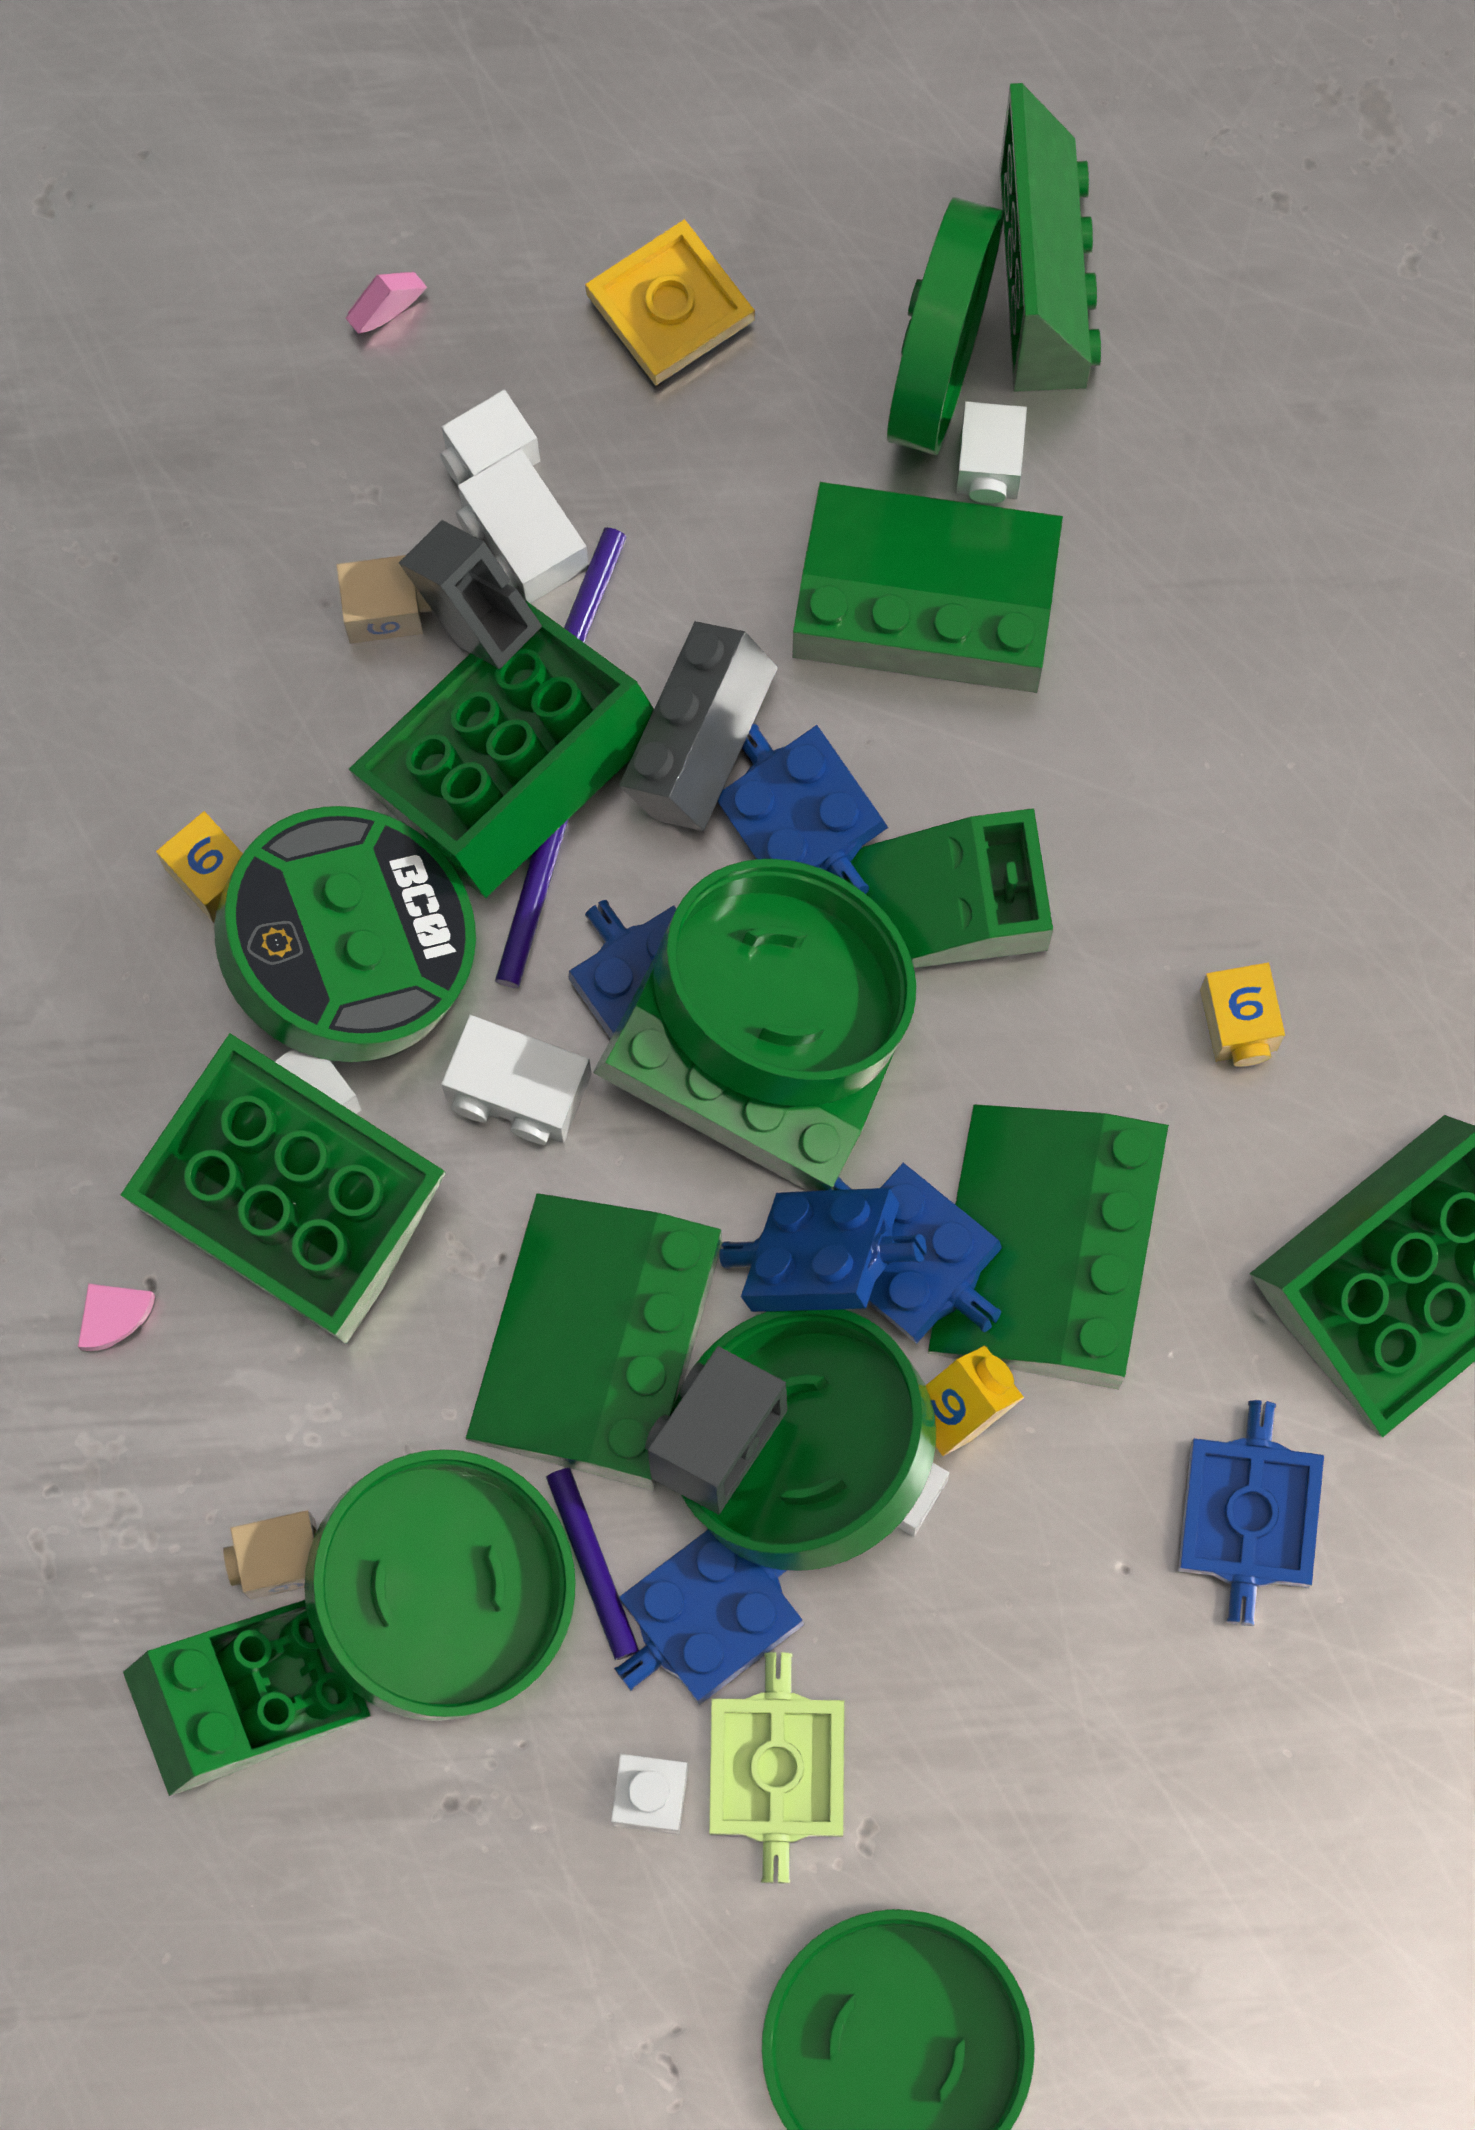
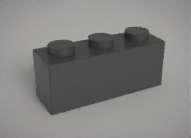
M694 621L619 784V787L654 820L704 831L778 669V666L745 631Z

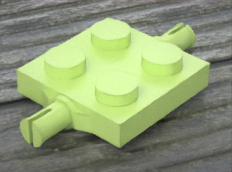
M776 1652L764 1653L765 1693H759L746 1699L711 1700L709 1834L741 1835L758 1842H763L761 1883L774 1882L775 1856L778 1857V1883H790V1843L809 1836L843 1837L844 1700H810L796 1693H791L793 1654L781 1652L780 1679H777Z

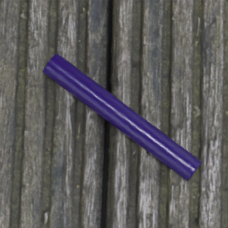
M605 527L603 529L564 626L567 631L584 643L627 538L624 533L614 528Z
M568 820L531 856L495 982L500 985L514 989L520 987Z
M568 1467L555 1471L546 1476L548 1485L615 1661L636 1654L639 1648L571 1469Z

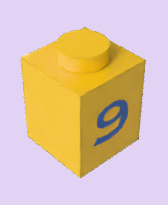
M203 811L161 846L156 853L168 874L214 923L220 896L243 853L211 817Z
M1269 962L1206 973L1200 988V994L1215 1062L1233 1059L1234 1066L1244 1067L1263 1063L1271 1059V1052L1278 1051L1285 1037Z
M986 1346L956 1359L925 1385L935 1414V1447L942 1456L974 1440L1024 1398L1014 1384V1377L1009 1367L1000 1358L992 1355Z

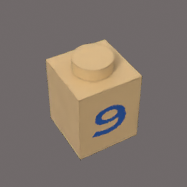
M406 555L336 564L343 620L350 644L423 634L421 613L430 612L432 609L399 564Z
M308 1510L230 1528L233 1546L224 1547L223 1554L231 1586L241 1584L243 1593L251 1600L304 1588L308 1555L317 1532L315 1518Z

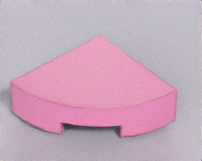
M415 272L376 275L350 309L346 320L358 334L376 329L407 309L425 291L427 286Z
M88 1284L78 1348L81 1351L104 1350L128 1337L148 1318L155 1300L154 1293L152 1291Z

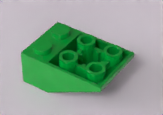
M1034 808L970 816L861 847L854 859L850 861L864 882L869 886L866 895L887 914L901 934L910 953L914 968L1042 952L1049 949L1053 934V924Z
M305 1600L148 1650L123 1671L169 1796L226 1777L371 1716L364 1698L356 1694L338 1677L322 1655L309 1624Z

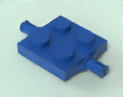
M752 724L749 734L756 742L757 747L754 748L746 737L742 749L753 765L745 775L722 790L717 801L756 859L791 860L812 865L833 873L844 880L850 879L855 887L866 894L869 886L864 882L850 861L854 859L864 844L888 828L883 818L818 725L787 746L773 750L761 733L759 726Z
M607 900L598 902V908L594 905L585 913V916L591 921L605 943L598 953L569 970L568 979L610 1039L657 953L662 937L676 911L674 905L646 923L631 926L627 929L610 907Z
M903 1162L880 1187L890 1188L900 1203L892 1227V1236L921 1234L926 1241L927 1252L926 1255H923L925 1258L923 1262H890V1264L885 1266V1269L874 1283L868 1304L916 1344L939 1319L949 1315L956 1309L975 1323L981 1331L986 1332L992 1327L988 1318L996 1323L1001 1315V1310L993 1306L976 1292L974 1288L981 1271L1002 1249L1000 1241ZM838 1177L833 1186L834 1190L852 1189L840 1177Z
M890 1188L780 1192L775 1195L760 1237L751 1242H723L721 1245L723 1249L719 1251V1258L722 1267L725 1269L751 1267L741 1294V1298L751 1312L866 1309L874 1283L885 1269V1266L890 1264V1262H923L925 1259L923 1255H926L927 1246L921 1234L892 1236V1227L900 1203Z
M1261 1400L1248 1401L1246 1438L1230 1442L1196 1438L1192 1440L1178 1571L1211 1575L1225 1583L1231 1584L1226 1622L1235 1625L1240 1622L1243 1599L1242 1626H1255L1254 1616L1257 1587L1281 1584L1309 1588L1312 1585L1324 1455L1291 1451L1277 1442H1272L1276 1404L1269 1401L1264 1403L1260 1426Z
M706 1530L619 1596L621 1603L640 1626L642 1638L646 1646L620 1666L615 1667V1671L629 1690L632 1691L636 1685L662 1666L665 1671L680 1679L697 1703L701 1705L761 1659L764 1653H769L804 1626L803 1619L783 1595L778 1577L787 1570L764 1567L750 1562L726 1548Z

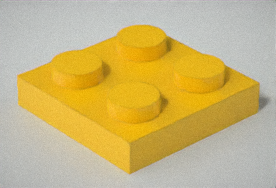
M685 219L585 284L588 298L655 386L755 321L754 308Z

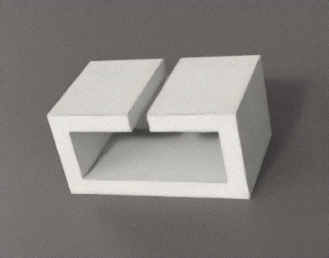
M521 448L458 485L462 508L456 511V516L465 532L485 542L510 578L507 584L516 588L525 601L529 603L536 601L588 569L586 544Z
M469 1015L441 1085L446 1100L453 1102L451 1109L456 1113L483 1123L487 1122L489 1116L498 1119L500 1117L510 1120L512 1124L510 1129L512 1133L530 1142L545 1145L548 1138L562 1143L565 1142L591 1078L592 1071L589 1058Z

